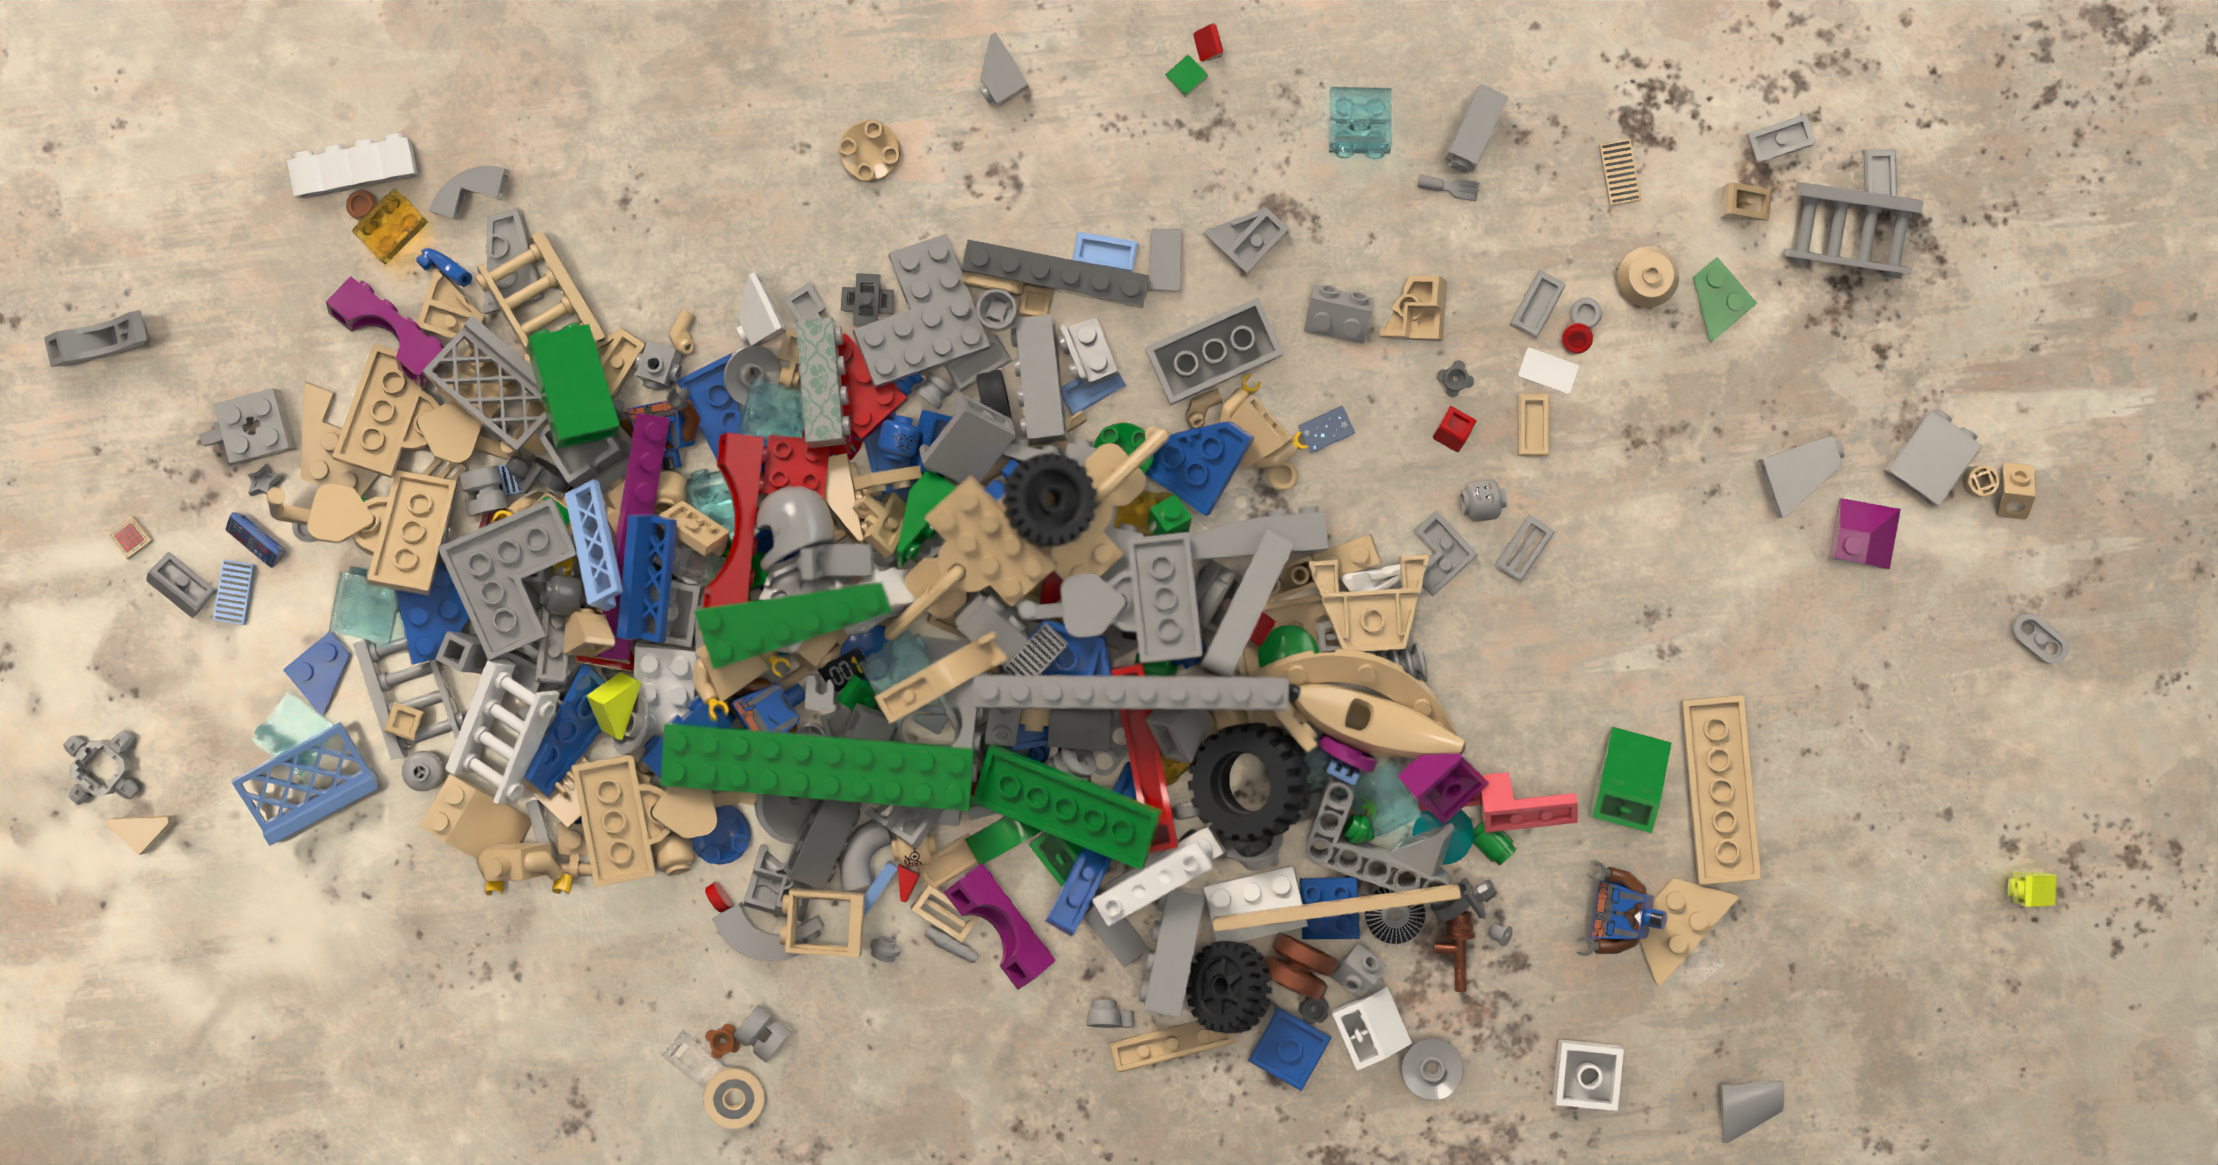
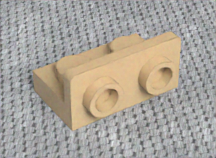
M683 500L659 515L676 519V538L700 554L706 556L713 552L717 556H721L725 553L730 531ZM657 524L665 530L666 525Z

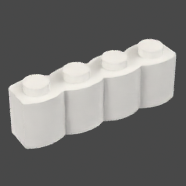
M395 133L384 136L385 141L373 143L372 139L355 141V147L343 149L342 145L325 147L324 153L313 155L312 151L294 153V159L287 160L293 196L301 199L418 176L412 141L408 137H403L402 133Z

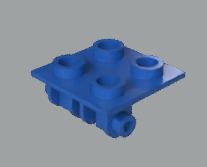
M1344 876L1342 878H1300L1302 903L1304 905L1358 897L1357 878L1352 876ZM1359 912L1306 919L1308 926L1302 927V940L1360 939Z

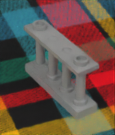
M1796 182L1795 194L1801 195L1802 202L1805 203L1797 250L1785 249L1784 255L1792 257L1791 263L1810 265V260L1883 270V276L1901 279L1902 273L1911 275L1912 268L1900 266L1908 218H1912L1913 212L1922 213V200ZM1821 199L1833 200L1832 206H1835L1827 255L1809 252L1817 204H1820ZM1852 203L1864 205L1863 211H1866L1858 259L1839 257L1847 209H1851ZM1882 208L1894 209L1893 215H1896L1888 264L1870 261L1878 213L1882 212Z
M405 637L378 646L376 643L372 644L370 639L353 643L391 760L407 756L406 749L410 748V744L453 731L454 737L457 739L465 715L463 712L458 713L441 662L437 660L427 661L386 675L385 672L381 673L378 661H381V657L407 649ZM434 673L439 690L401 702L400 704L419 710L443 702L448 719L418 729L413 742L383 732L393 705L387 692L391 690V686Z

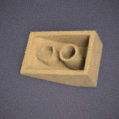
M451 773L419 827L441 841L477 859L484 849L496 844L521 843L532 824L529 815L509 803L497 805L493 802L494 794L460 774L453 775Z

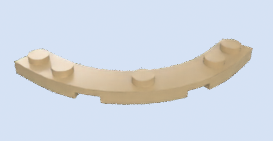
M1335 649V652L1316 654L1313 651H1307L1277 660L1249 673V677L1288 678V686L1289 684L1303 686L1323 682H1344L1362 685L1386 695L1396 703L1424 714L1457 735L1456 727L1445 708L1422 680H1417L1403 671L1402 666L1373 654L1344 649Z

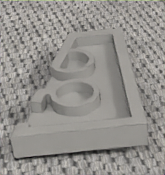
M518 208L488 216L486 254L487 271L489 273L529 250V241L521 212ZM534 261L495 283L504 299L539 280ZM489 290L485 292L483 314L500 310ZM543 292L525 301L524 303L544 298Z

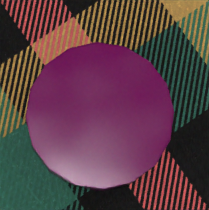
M1327 734L1323 735L1318 744L1329 754L1367 772H1373L1378 763L1371 754L1350 747Z

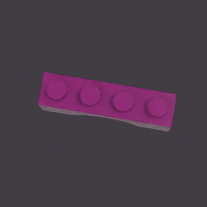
M350 276L326 301L328 314L351 332L363 327L374 326L392 333L399 342V349L396 355L398 369L422 387L429 380L422 374V371L444 349L443 344L434 336L428 338L420 331V326L410 317L404 319L399 315L397 308L389 300H380L375 296L374 290L365 281L361 280L358 282ZM439 364L433 372L435 373L443 364Z
M982 863L944 891V894L961 916L974 915L981 917L991 923L997 930L1003 945V956L999 966L1017 990L1034 980L1056 961Z

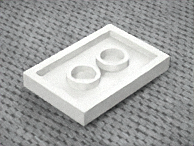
M636 643L634 678L642 682L638 695L643 696L648 705L650 728L647 735L657 734L661 736L664 733L665 723H668L675 715L679 714L682 717L689 711L687 705L696 696V688L693 684L696 648Z
M1294 866L1203 887L1212 926L1215 916L1303 905ZM1304 919L1215 931L1214 934L1216 942H1242L1306 927L1308 924L1307 920Z

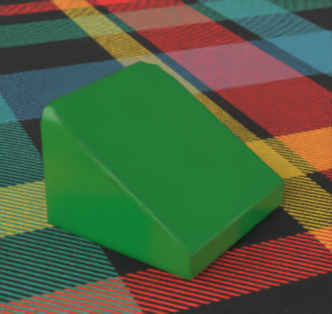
M1188 54L1165 74L1185 98L1208 78L1205 70Z

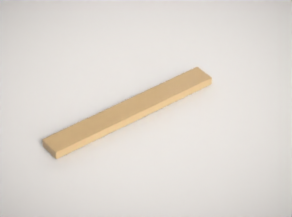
M1452 884L1215 916L1213 927L1215 932L1460 899L1459 885Z

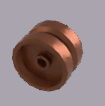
M1279 932L1273 943V948L1275 952L1287 958V961L1274 956L1267 957L1265 962L1268 963L1269 969L1265 973L1271 974L1272 979L1277 981L1279 985L1300 995L1304 994L1321 1001L1328 986L1324 980L1315 976L1313 972L1324 976H1333L1340 961L1301 940Z

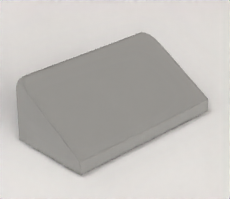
M167 552L148 571L146 581L191 618H194L216 591L170 552Z

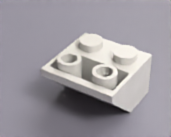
M1387 986L1375 991L1373 994L1370 993L1360 999L1331 1010L1357 1071L1388 1058L1412 1043Z

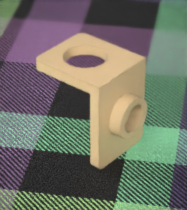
M2005 462L2002 467L2004 493L1997 510V515L2027 519L2036 497L2034 467L2032 465ZM2011 502H2021L2025 505L2022 509L2015 511L2006 507Z

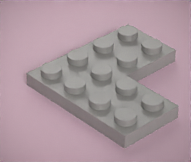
M947 234L889 253V260L909 310L853 329V335L874 389L989 349V341L978 318L967 285L963 282V275Z
M553 497L438 547L488 660L547 635L522 578L577 555L576 547Z

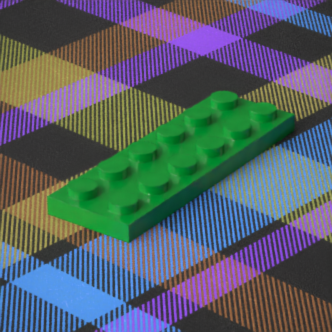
M995 744L990 745L972 801L974 804L1139 870L1145 867L1162 813L1160 809Z

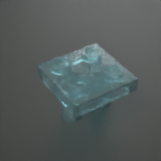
M752 378L736 434L764 437V446H768L769 435L801 438L802 431L805 429L802 392Z

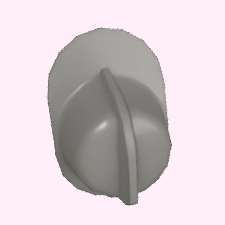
M1224 834L1217 835L1226 850L1221 855L1239 860L1248 870L1261 871L1270 866H1277L1279 863L1278 853L1283 842L1282 834L1253 842L1231 841L1225 839Z

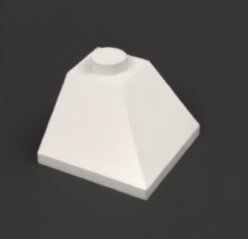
M756 272L749 274L738 316L741 325L737 327V330L744 344L750 342L751 346H759L786 333L787 330L762 278Z

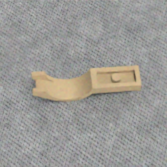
M992 631L876 695L875 698L888 722L891 724L973 678L974 675H978L1009 659L1007 653L1003 654L994 639L997 637L996 633Z

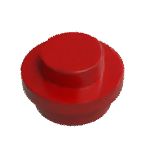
M1572 323L1565 328L1562 342L1568 351L1583 353L1591 347L1593 334L1587 325Z

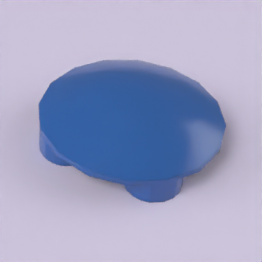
M730 805L715 807L717 815L715 829L707 835L691 838V842L696 854L705 862L723 865L732 863L743 855L749 846L751 833L749 823L742 812Z

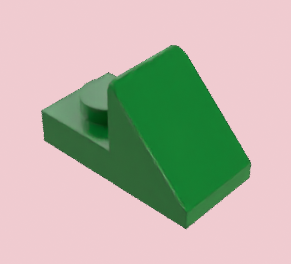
M853 674L836 699L852 711L856 703L883 712L875 698L876 695L883 691Z

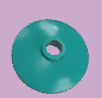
M1463 810L1458 811L1445 824L1439 821L1430 811H1422L1414 823L1412 836L1449 823L1453 824L1454 831L1442 865L1453 864L1461 860L1469 852L1473 844L1471 842L1474 837L1471 833L1473 825Z

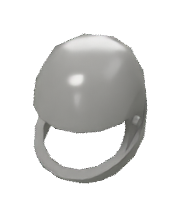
M787 486L769 494L761 502L756 518V530H773L775 540L773 549L760 564L762 570L766 573L771 574L796 563L798 555L780 563L776 562L798 549L811 544H834V525L829 508L820 494L803 486Z

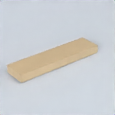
M1197 1020L1109 1042L1117 1073L1236 1043L1234 1033H1219L1207 1030Z

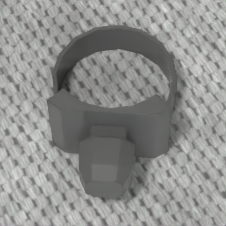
M533 453L529 455L527 460L512 456L505 466L509 473L514 476L516 483L524 493L529 492L536 480L559 493H564L569 485L558 467L535 456Z
M1463 878L1460 883H1456L1459 885L1460 895H1462L1460 899L1447 907L1445 906L1452 900H1446L1442 904L1437 905L1431 904V909L1440 921L1451 920L1459 916L1469 906L1473 908L1479 918H1484L1486 911L1483 901L1488 902L1496 895L1497 890L1491 880H1484L1476 884L1474 889L1468 879Z

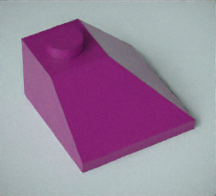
M1839 498L1828 558L1890 569L1901 509Z
M1460 753L1420 755L1398 775L1399 779L1414 797L1443 824L1449 821L1489 784Z

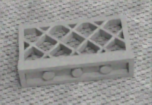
M473 315L464 323V328L422 371L425 377L516 453L547 421L545 412L541 416L527 417L526 402L539 401L543 405L531 364ZM463 339L474 347L475 357H456V347ZM478 351L484 356H478ZM452 352L453 357L446 358ZM479 362H492L498 368V376L480 377ZM457 363H475L476 377L458 378ZM439 364H453L454 378L441 379L433 371ZM499 382L500 397L481 398L480 383ZM502 382H516L521 386V396L503 397ZM476 383L477 398L465 399L459 394L458 384ZM454 384L455 390L449 385ZM525 390H526L531 396H525ZM522 402L523 417L505 418L504 403ZM500 403L501 418H487L482 414V404ZM472 404H478V409H476ZM534 422L528 429V423ZM524 423V434L517 441L513 440L506 434L505 424ZM496 424H502V430Z

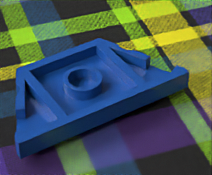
M1045 619L1028 637L1029 641L1047 622L1069 643L1039 676H1112L1105 636L1075 637L1066 630L1064 623Z

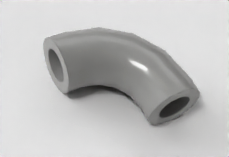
M873 819L854 830L848 838L846 850L840 857L839 868L844 892L873 883L870 874L871 858L877 850L892 844L891 832Z

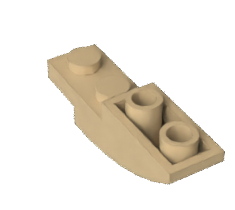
M1372 534L1285 564L1266 603L1315 587L1316 585L1308 568L1309 561L1337 560L1338 578L1344 574L1354 573L1382 563Z

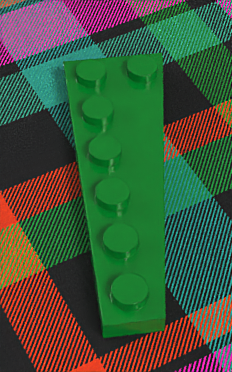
M883 581L694 610L713 670L892 612Z

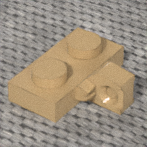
M913 466L853 478L855 490L862 489V496L866 494L876 496L881 495L882 491H886V487L890 486V484H892L893 490L910 487V481L919 479L922 475L920 466Z
M893 491L885 495L882 502L875 501L869 494H866L856 499L852 507L861 519H865V524L869 526L863 539L871 544L884 558L893 554L899 542L907 505Z

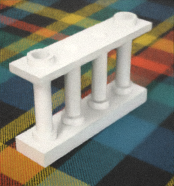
M508 659L487 660L445 768L453 775L476 772L498 787L493 801L497 805L515 803L522 795L523 786L526 781L524 775L539 748L549 720L556 710V703L560 695L557 691L536 692L534 694L514 681L512 673L515 664ZM506 690L531 706L525 722L501 706ZM495 717L520 733L514 749L490 733ZM484 744L509 760L503 776L480 761V754Z
M1209 824L1179 841L1178 848L1164 850L1146 861L1145 867L1142 870L1132 868L1107 882L1105 885L1107 891L1092 899L1108 926L1112 925L1213 867L1211 860L1226 851L1217 835L1210 830L1209 827L1211 825Z

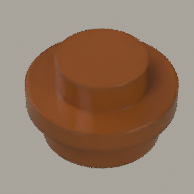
M356 190L347 198L346 208L349 215L354 219L368 220L377 211V200L367 190Z

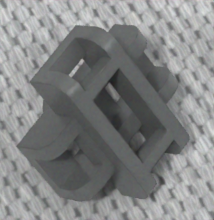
M856 273L855 287H842L841 311L854 312L853 325L864 326L878 321L879 314H893L894 290L880 289V274ZM862 284H874V286H867ZM848 293H850L849 306H848Z

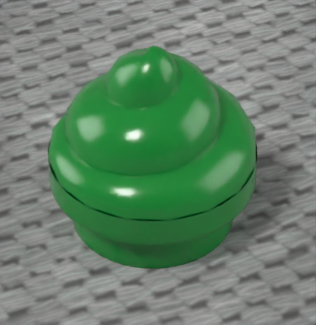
M1353 813L1348 818L1342 831V835L1347 837L1348 842L1361 844L1364 841L1370 842L1375 839L1374 830L1370 825L1368 817L1363 814L1358 816Z

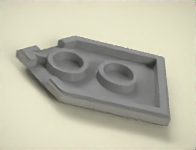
M796 562L769 574L759 599L838 589L843 586L838 576H822L814 580H802V574Z

